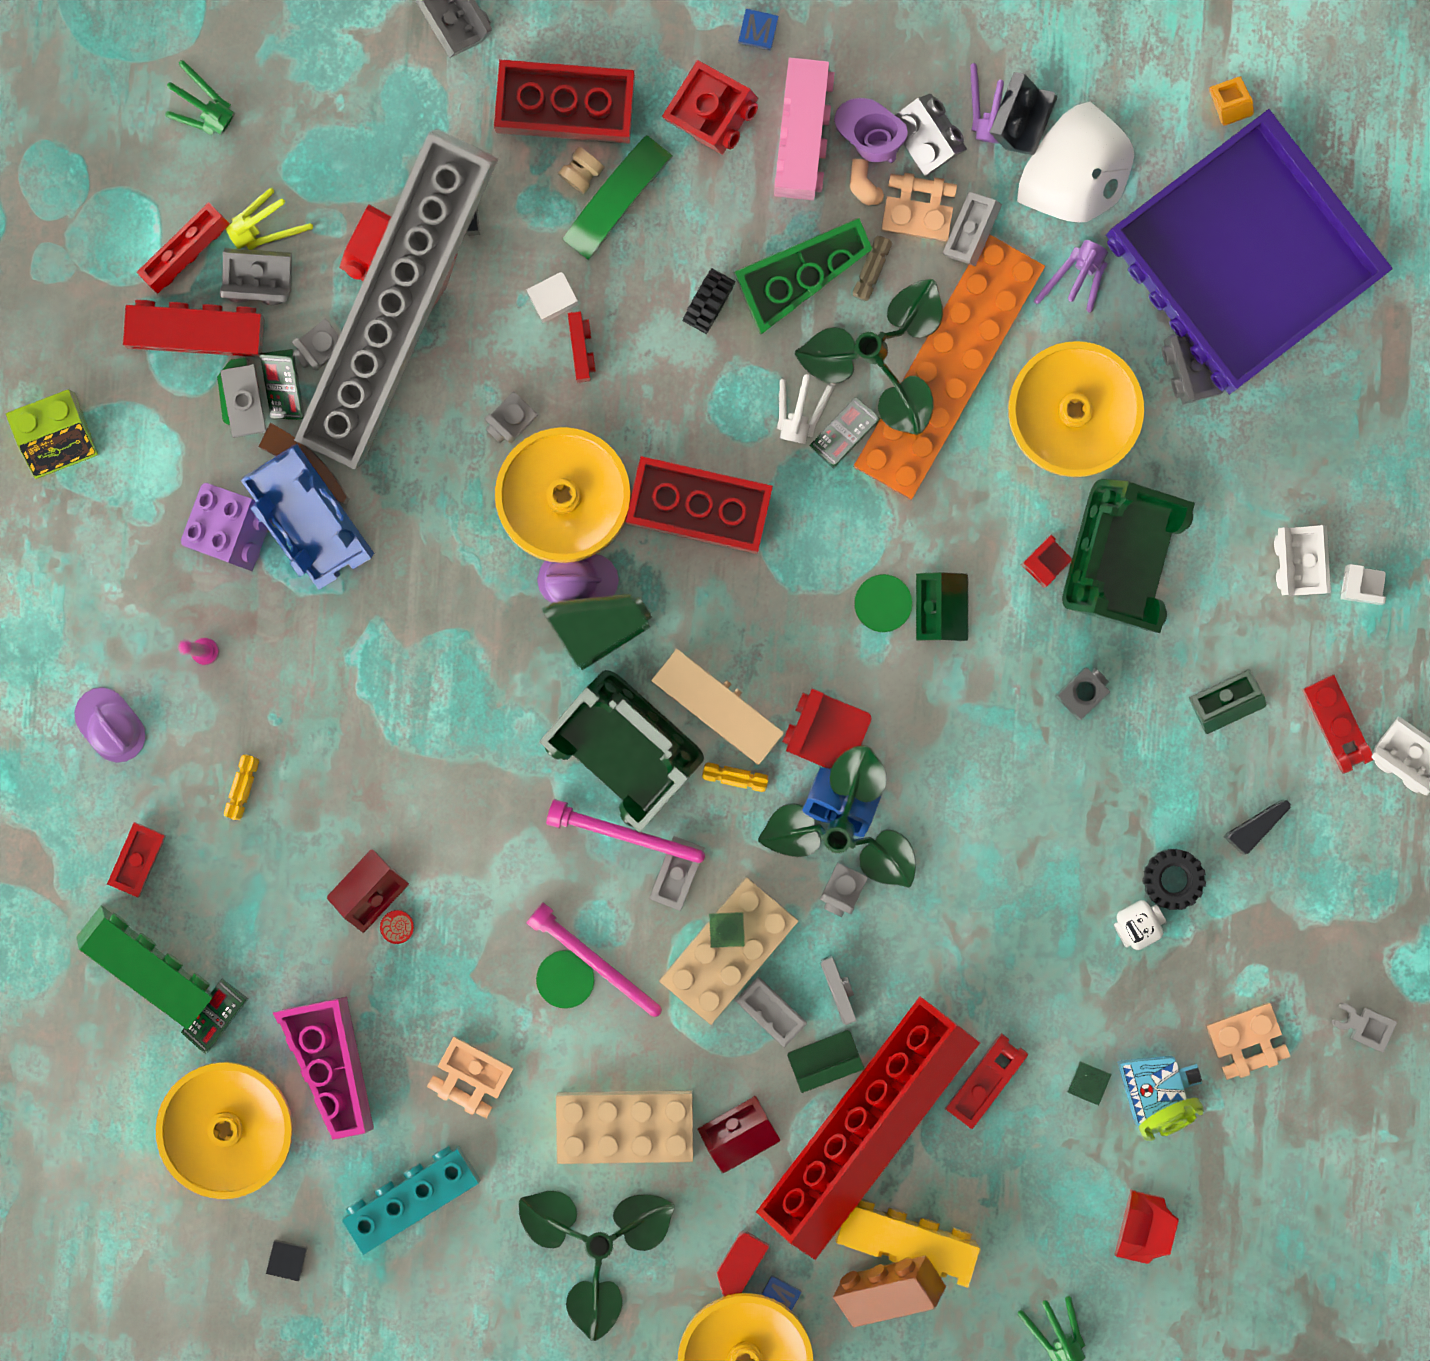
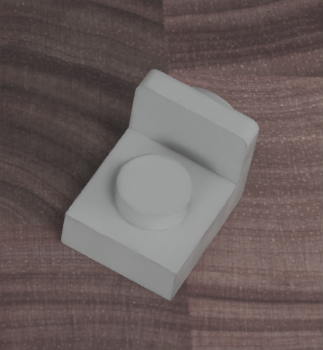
M324 319L303 337L292 341L297 348L294 351V356L304 368L311 365L317 371L329 361L339 335L330 323Z
M513 391L491 415L488 414L485 417V420L490 424L486 430L499 443L505 439L511 444L532 423L538 414Z
M837 863L820 897V900L826 902L824 909L840 917L843 916L844 911L852 914L868 877Z

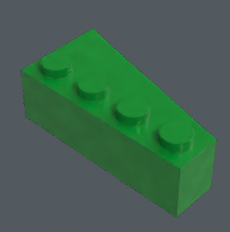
M860 218L853 219L733 271L759 334H763L872 250Z
M102 905L76 936L78 948L81 952L187 1030L212 999L211 992L208 990L210 984L196 973L192 976L182 969L183 964L169 953L166 955L155 948L156 944L142 933L137 934L123 918L115 913L112 914Z

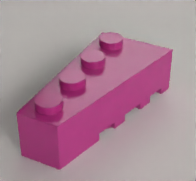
M347 996L273 1012L277 1023H280L286 1036L285 1040L290 1051H293L305 1083H308L314 1095L315 1104L332 1140L364 1134L373 1130L374 1126Z

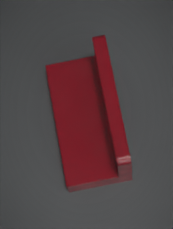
M371 849L328 894L327 900L344 919L364 933L406 889L409 883L391 868L377 852Z
M756 1096L697 1128L709 1154L721 1173H726L780 1142L777 1132L770 1123Z

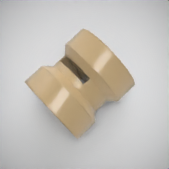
M578 147L572 154L573 160L569 165H564L558 172V175L577 191L585 194L590 187L591 179L594 176H599L605 167L590 153Z

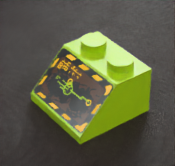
M69 389L5 413L17 446L35 479L99 455L76 394Z

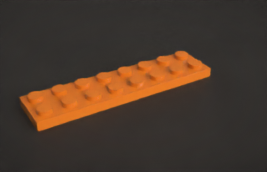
M989 234L976 266L968 265L943 309V318L939 328L926 338L904 377L906 379L909 376H917L924 380L931 389L934 408L928 426L921 434L914 435L895 430L880 419L855 462L854 468L912 500L1044 270L1045 265Z

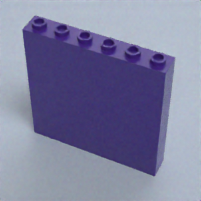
M1270 109L1266 110L1112 227L1106 234L1109 239L1107 244L1111 251L1117 257L1122 256L1130 266L1128 271L1131 277L1138 284L1143 283L1150 292L1148 296L1152 304L1159 311H1165L1171 319L1169 324L1172 330L1179 337H1185L1192 346L1190 352L1200 364H1206L1213 373L1211 374L1213 383L1221 391L1226 390L1229 395L1393 269Z

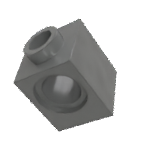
M1086 667L1058 692L1055 697L1078 720H1082L1110 693L1106 687L1109 681L1096 668L1090 671ZM1081 682L1090 683L1094 689L1093 697L1089 701L1080 700L1076 694V688Z

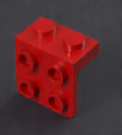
M812 688L809 695L804 692L802 693L795 710L801 713L796 726L789 724L782 742L788 744L786 752L829 769L833 767L835 761L845 751L861 746L872 717L866 711Z

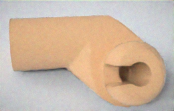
M852 159L851 192L865 205H879L883 201L884 193L880 187H876L867 178L869 161Z

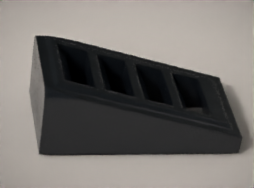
M1287 800L1278 801L1232 829L1223 837L1241 854H1249L1285 815L1292 804Z

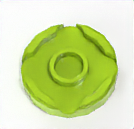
M1199 1098L1185 1099L1156 1112L1144 1120L1138 1127L1144 1140L1152 1141L1155 1139L1153 1134L1160 1132L1161 1136H1168L1192 1124L1197 1118L1195 1113L1202 1115L1204 1108Z

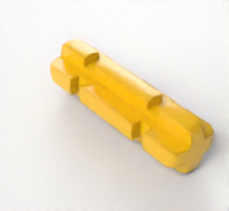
M243 754L240 758L238 765L240 771L236 772L228 797L231 800L230 803H226L224 816L227 818L240 820L245 810L243 804L247 803L255 778L252 775L253 772L257 771L259 765L257 757Z
M710 762L705 763L702 778L707 781L716 782V780H719L721 784L745 789L752 787V790L759 792L766 791L769 780L766 774L757 772L750 774L748 770L729 766L722 768L719 767V764Z

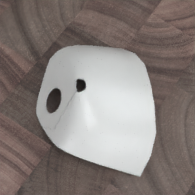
M1086 102L1076 105L1061 116L1038 145L1036 153L1028 161L1019 183L1017 202L1066 221L1088 222L1113 207L1122 197L1134 160V149L1130 139L1119 126L1093 103ZM1096 168L1101 169V174L1097 179H1094L1092 172ZM1111 179H1116L1118 184L1115 193L1111 197L1105 198L1103 191L1106 184Z

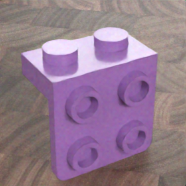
M204 483L198 492L181 538V544L187 548L253 571L268 529L250 509L255 503L254 499L209 483Z

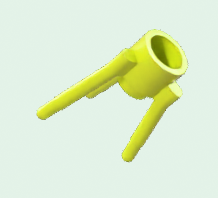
M269 188L242 213L232 218V223L225 229L237 249L247 246L249 250H253L259 245L312 230L314 226L312 223L256 238L255 236L260 234L256 224L285 204L284 199H279L251 218L250 215L274 193V189Z

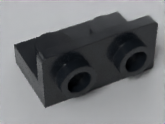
M1014 72L990 134L1005 150L1034 155L1058 96L1052 91L1038 89L1026 74Z

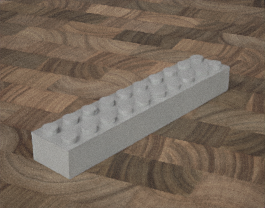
M439 129L428 133L294 439L295 441L354 470L364 463L499 158Z

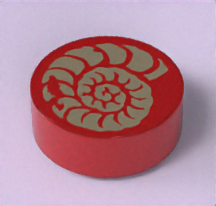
M393 910L382 918L380 932L386 941L392 944H401L409 940L413 935L414 921L407 912Z

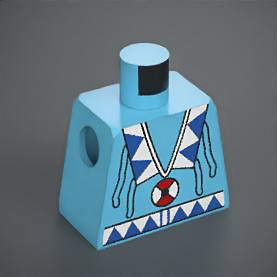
M1173 1056L1130 1059L1117 1062L1133 1120L1137 1126L1156 1112L1187 1099L1184 1091L1185 1088L1202 1084L1197 1064L1178 1069L1176 1059Z

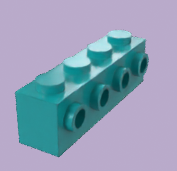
M449 1145L432 1155L435 1161L423 1168L421 1163L415 1165L403 1173L406 1179L394 1185L390 1181L374 1191L377 1197L365 1203L362 1198L345 1209L348 1215L342 1219V1222L362 1255L479 1184L481 1180L460 1146L453 1150Z

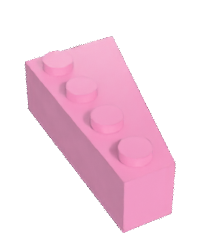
M789 57L774 196L814 200L815 192H822L824 172H818L819 158L825 159L827 139L821 138L822 125L829 126L831 105H825L826 92H833L835 72L828 71L829 62Z

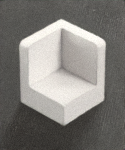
M562 272L526 289L543 323L579 305Z
M1346 565L1340 599L1376 605L1385 604L1386 597H1383L1386 573L1384 571L1366 569L1360 565Z

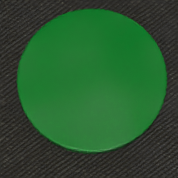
M886 574L875 575L864 581L858 588L854 600L855 612L862 624L873 631H894L901 627L909 618L912 610V596L908 587L900 579Z
M557 951L546 957L540 964L536 976L537 988L543 999L550 1005L563 1009L573 1008L582 1004L590 996L594 986V972L592 967L572 951Z

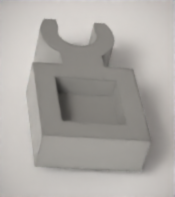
M1340 1003L1339 1007L1346 1010L1349 1014L1348 1020L1346 1022H1339L1333 1019L1331 1023L1343 1030L1353 1028L1354 1031L1351 1039L1384 1053L1397 1022L1365 1007L1361 1016H1359L1351 1005Z

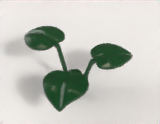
M933 279L913 283L900 291L892 299L887 310V318L893 326L900 328L899 330L887 333L880 332L878 335L873 332H865L855 342L854 338L846 330L839 327L827 328L814 335L806 344L795 350L798 361L815 378L831 384L841 383L849 379L854 373L853 360L862 357L870 364H877L895 386L886 389L879 398L878 411L881 419L895 430L914 435L921 434L928 426L933 414L934 401L931 389L924 380L917 376H909L901 383L884 362L888 355V346L885 340L902 336L906 331L913 338H925L932 335L939 328L943 318V305L937 283Z
M866 745L850 748L833 764L830 772L831 788L836 794L848 796V800L841 818L833 820L829 824L827 831L820 824L814 825L815 819L802 811L803 805L790 803L779 807L772 814L758 838V842L768 849L793 857H804L813 854L819 849L821 840L824 841L827 849L834 853H842L849 847L854 849L857 845L868 843L862 849L859 857L860 867L867 877L878 883L900 885L907 888L912 886L915 877V854L910 842L901 833L886 829L878 834L876 840L872 837L853 839L855 829L853 824L848 821V816L854 799L856 798L862 802H871L881 796L887 784V773L882 762L874 751Z
M545 1191L520 1198L518 1205L519 1217L525 1232L532 1241L544 1248H557L563 1244L566 1234L585 1242L586 1254L595 1260L593 1283L581 1281L575 1284L566 1298L568 1316L591 1341H597L611 1330L622 1309V1294L619 1287L611 1281L599 1283L602 1259L607 1258L612 1253L613 1241L624 1235L626 1244L632 1249L647 1251L657 1247L664 1240L668 1232L675 1208L672 1202L654 1195L628 1197L621 1201L613 1212V1220L620 1230L610 1236L604 1232H596L588 1237L585 1234L570 1229L577 1219V1210L574 1202L566 1194L558 1191Z

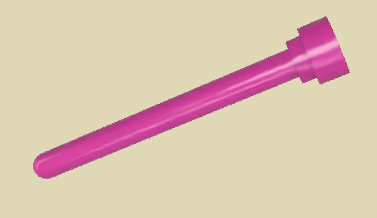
M200 638L195 642L184 640L179 644V651L181 653L191 655L194 661L202 665L214 663L219 656L217 643L209 638Z
M554 799L548 812L546 824L556 828H561V826L568 827L570 824L692 862L701 863L705 859V853L702 850L573 812V808L568 807V803Z
M544 902L541 903L526 922L535 931L539 929L543 933L545 931L550 933L651 1016L657 1017L661 1014L662 1009L659 1004L556 922L555 919L557 917L552 914L553 910Z

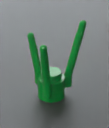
M180 60L179 66L215 103L209 101L206 105L182 88L169 82L167 87L202 111L200 118L204 122L171 111L165 113L166 117L201 129L211 136L214 132L222 135L235 115V112L229 109L231 104L223 100L185 61Z
M1070 1296L1065 1297L1073 1337L1071 1334H1064L1047 1300L1042 1302L1049 1321L1058 1337L1053 1341L1054 1347L1024 1311H1018V1316L1045 1348L1051 1361H1083L1086 1358L1082 1350L1086 1345L1080 1334L1075 1309Z

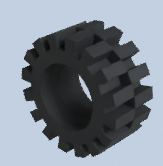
M711 268L693 297L682 321L707 334L727 301L736 281Z
M1168 849L1158 852L1156 856L1149 860V864L1147 867L1145 866L1143 871L1145 872L1143 884L1145 885L1146 894L1149 895L1155 904L1169 910H1182L1190 905H1194L1199 897L1201 898L1202 890L1206 887L1204 878L1206 873L1201 866V862L1193 854L1183 850ZM1171 866L1182 868L1187 875L1186 886L1183 890L1176 893L1167 891L1161 881L1163 872Z

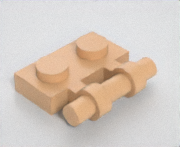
M905 172L904 176L890 174L888 187L901 189L900 198L886 197L881 231L947 242L953 207L940 205L941 196L955 197L957 184L946 183L944 179L934 177V180L915 178L914 174ZM911 192L930 193V203L910 200Z
M1269 1002L1206 1025L1217 1057L1220 1058L1231 1054L1233 1063L1222 1067L1226 1080L1239 1076L1241 1079L1249 1076L1250 1071L1266 1065L1268 1068L1279 1065L1278 1061L1290 1057L1286 1044L1273 1048L1270 1039L1278 1037L1282 1033ZM1259 1044L1262 1053L1244 1059L1241 1050Z
M454 1036L438 1065L440 1069L449 1073L448 1077L443 1081L433 1075L427 1087L439 1093V1098L445 1101L450 1099L465 1107L464 1111L471 1115L476 1113L487 1119L493 1107L481 1100L485 1093L496 1099L498 1098L513 1067ZM458 1078L476 1087L472 1096L455 1087Z

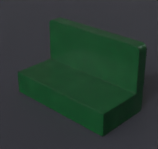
M945 572L916 573V641H967L968 574Z
M849 1030L795 1049L787 1054L801 1094L865 1069Z

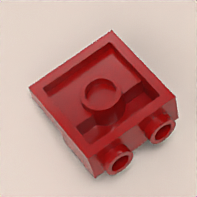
M697 60L661 117L668 123L692 135L698 142L723 155L726 149L731 150L737 145L740 138L738 130L745 120H752L758 110L756 102L759 98L750 88Z

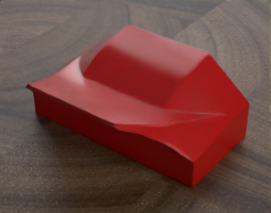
M1130 1189L1114 1254L1116 1257L1149 1264L1155 1258L1171 1254L1179 1219L1167 1208L1163 1197Z

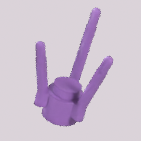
M972 63L970 66L973 107L971 131L977 132L976 140L1000 144L990 134V130L1000 108L1004 81L998 80L991 113H983V119H981L977 64Z
M1084 240L1081 248L1074 247L1070 257L1034 299V302L1039 304L1077 261L1075 267L1080 270V273L1068 296V301H1074L1087 274L1093 275L1095 272L1086 308L1087 312H1092L1102 274L1107 266L1104 260L1108 251L1092 241Z

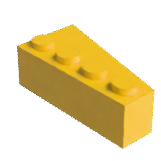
M865 1199L858 1203L837 1231L836 1243L876 1257H882V1255L889 1256L888 1260L895 1263L905 1258L913 1259L927 1256L941 1278H946L947 1275L958 1278L956 1284L967 1288L980 1251L976 1240L971 1239L972 1233L953 1228L952 1233L939 1229L940 1223L926 1218H920L918 1223L906 1219L908 1213L894 1208H888L886 1213L874 1209L875 1203Z

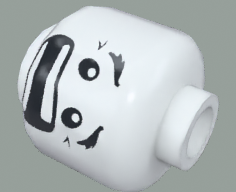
M1140 900L1118 912L1117 923L1113 925L1126 948L1131 946L1135 950H1142L1162 938L1163 929L1161 925L1166 923V920L1157 905L1150 907L1146 901Z

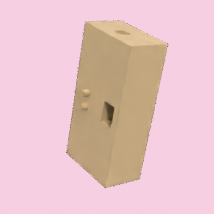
M678 649L673 652L651 680L757 765L762 762L784 734L774 724L740 699L739 696L742 692L739 689H736L734 693L728 689L731 686L729 681L726 680L724 684H721Z

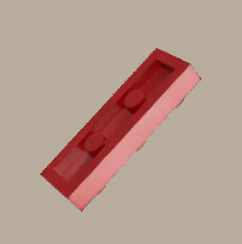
M208 202L136 273L158 294L164 287L170 285L174 278L188 264L195 261L199 253L213 240L217 239L230 223Z

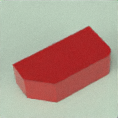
M741 1231L717 1269L721 1292L724 1296L742 1293L769 1248L768 1243L748 1231Z

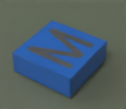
M746 9L738 43L771 50L778 16Z
M771 1275L761 1295L782 1303L792 1311L802 1291Z

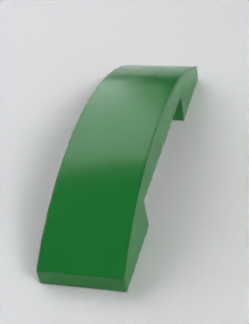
M646 134L590 200L562 240L589 261L610 235L609 232L647 185L657 177L673 155Z

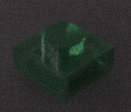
M743 912L709 913L711 948L745 946Z
M1079 1061L1066 1092L1099 1106L1112 1074Z

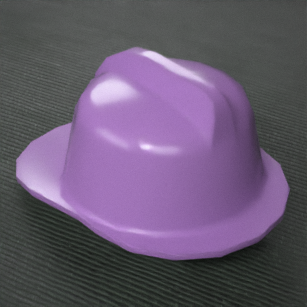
M866 98L850 99L841 104L836 110L834 118L836 129L856 147L858 153L865 160L870 162L888 161L890 163L896 160V154L906 141L908 134L906 124L901 119L893 115L881 104Z
M595 554L584 560L568 563L545 560L539 569L537 581L543 597L552 603L613 596L617 591L619 579L617 570L612 562L602 555Z
M93 688L84 693L77 701L74 711L75 723L95 751L104 759L112 762H126L136 757L142 750L145 742L144 726L118 693L107 688Z

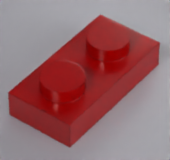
M581 311L570 312L567 314L577 383L591 381L590 373L596 372L594 353H587L585 342L587 339H592L589 319H582Z
M134 822L107 885L139 898L166 835Z

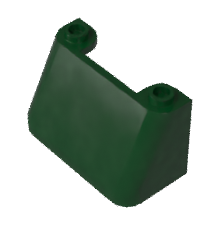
M1099 479L1096 481L1089 493L1062 596L1064 607L1072 611L1138 629L1161 633L1162 626L1167 619V610L1164 602L1155 598L1171 536L1172 534H1181L1191 526L1195 503L1129 481Z
M630 594L552 602L542 609L573 661L582 671L651 628L647 622L652 618L651 613L640 597L634 600Z
M610 670L602 671L539 741L545 747L546 752L554 759L568 760L574 756L623 800L619 805L621 819L625 824L634 827L639 832L704 761L701 749L623 678Z

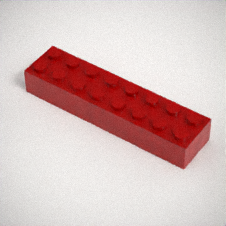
M919 996L763 1201L756 1213L791 1245L816 1260L970 1058L980 1042Z

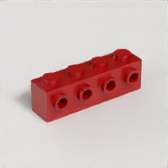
M135 300V305L125 306L123 346L127 349L260 357V353H262L265 317L262 314H257L256 308L238 306L236 307V312L223 311V306L203 304L202 310L189 309V304L182 302H169V307L167 308L155 307L156 302L150 300Z

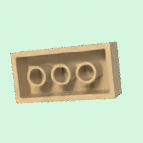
M746 876L659 979V982L712 1025L798 923V919Z
M692 1091L558 1092L556 1095L557 1164L693 1162Z

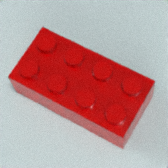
M499 59L494 129L496 133L630 144L635 70Z
M640 456L626 517V525L758 554L773 486Z

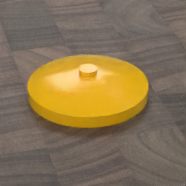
M1064 342L1042 350L1030 359L1019 372L1009 396L1008 419L1016 443L1034 464L1056 475L1086 477L1111 468L1131 450L1142 428L1144 399L1135 374L1117 354L1103 346L1089 342Z
M569 427L542 430L521 441L504 460L495 486L497 513L509 537L517 546L530 555L557 563L584 560L606 548L623 528L631 500L628 475L617 453L605 441L594 434Z
M211 1063L184 1075L166 1094L156 1120L157 1147L167 1170L181 1185L194 1193L209 1198H238L260 1189L281 1169L292 1143V1117L282 1092L262 1072L239 1063Z
M738 1293L721 1297L709 1303L692 1318L682 1335L677 1361H813V1352L805 1327L789 1308L763 1295Z

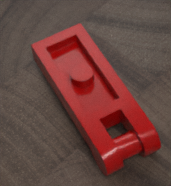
M1331 675L1303 688L1302 691L1340 771L1346 774L1353 770V766L1361 762L1367 764L1373 761V753L1362 735L1335 675ZM1352 741L1356 750L1346 754L1342 745Z
M1002 1033L996 1038L990 1049L945 1107V1110L970 1129L975 1127L1029 1054L1021 1047L1016 1049L1009 1043L1010 1039ZM1000 1053L1010 1060L1005 1068L995 1062Z

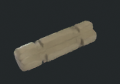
M882 236L875 237L872 244L873 251L869 252L859 276L860 282L856 283L853 290L854 297L863 301L870 299L874 289L872 285L876 284L886 260L884 256L888 255L892 246V241Z

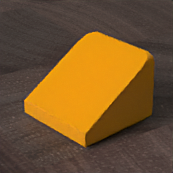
M1241 76L1209 87L1223 126L1253 116V100Z

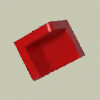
M1052 534L1021 563L1043 588L1047 587L1072 561V558L1055 542L1056 538Z

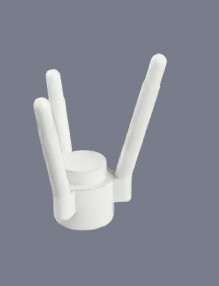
M808 374L804 375L795 414L789 413L788 419L786 380L784 378L780 379L779 420L777 429L781 430L780 439L806 444L807 436L813 438L815 426L836 384L829 383L809 424H807L809 417L802 416L810 376Z

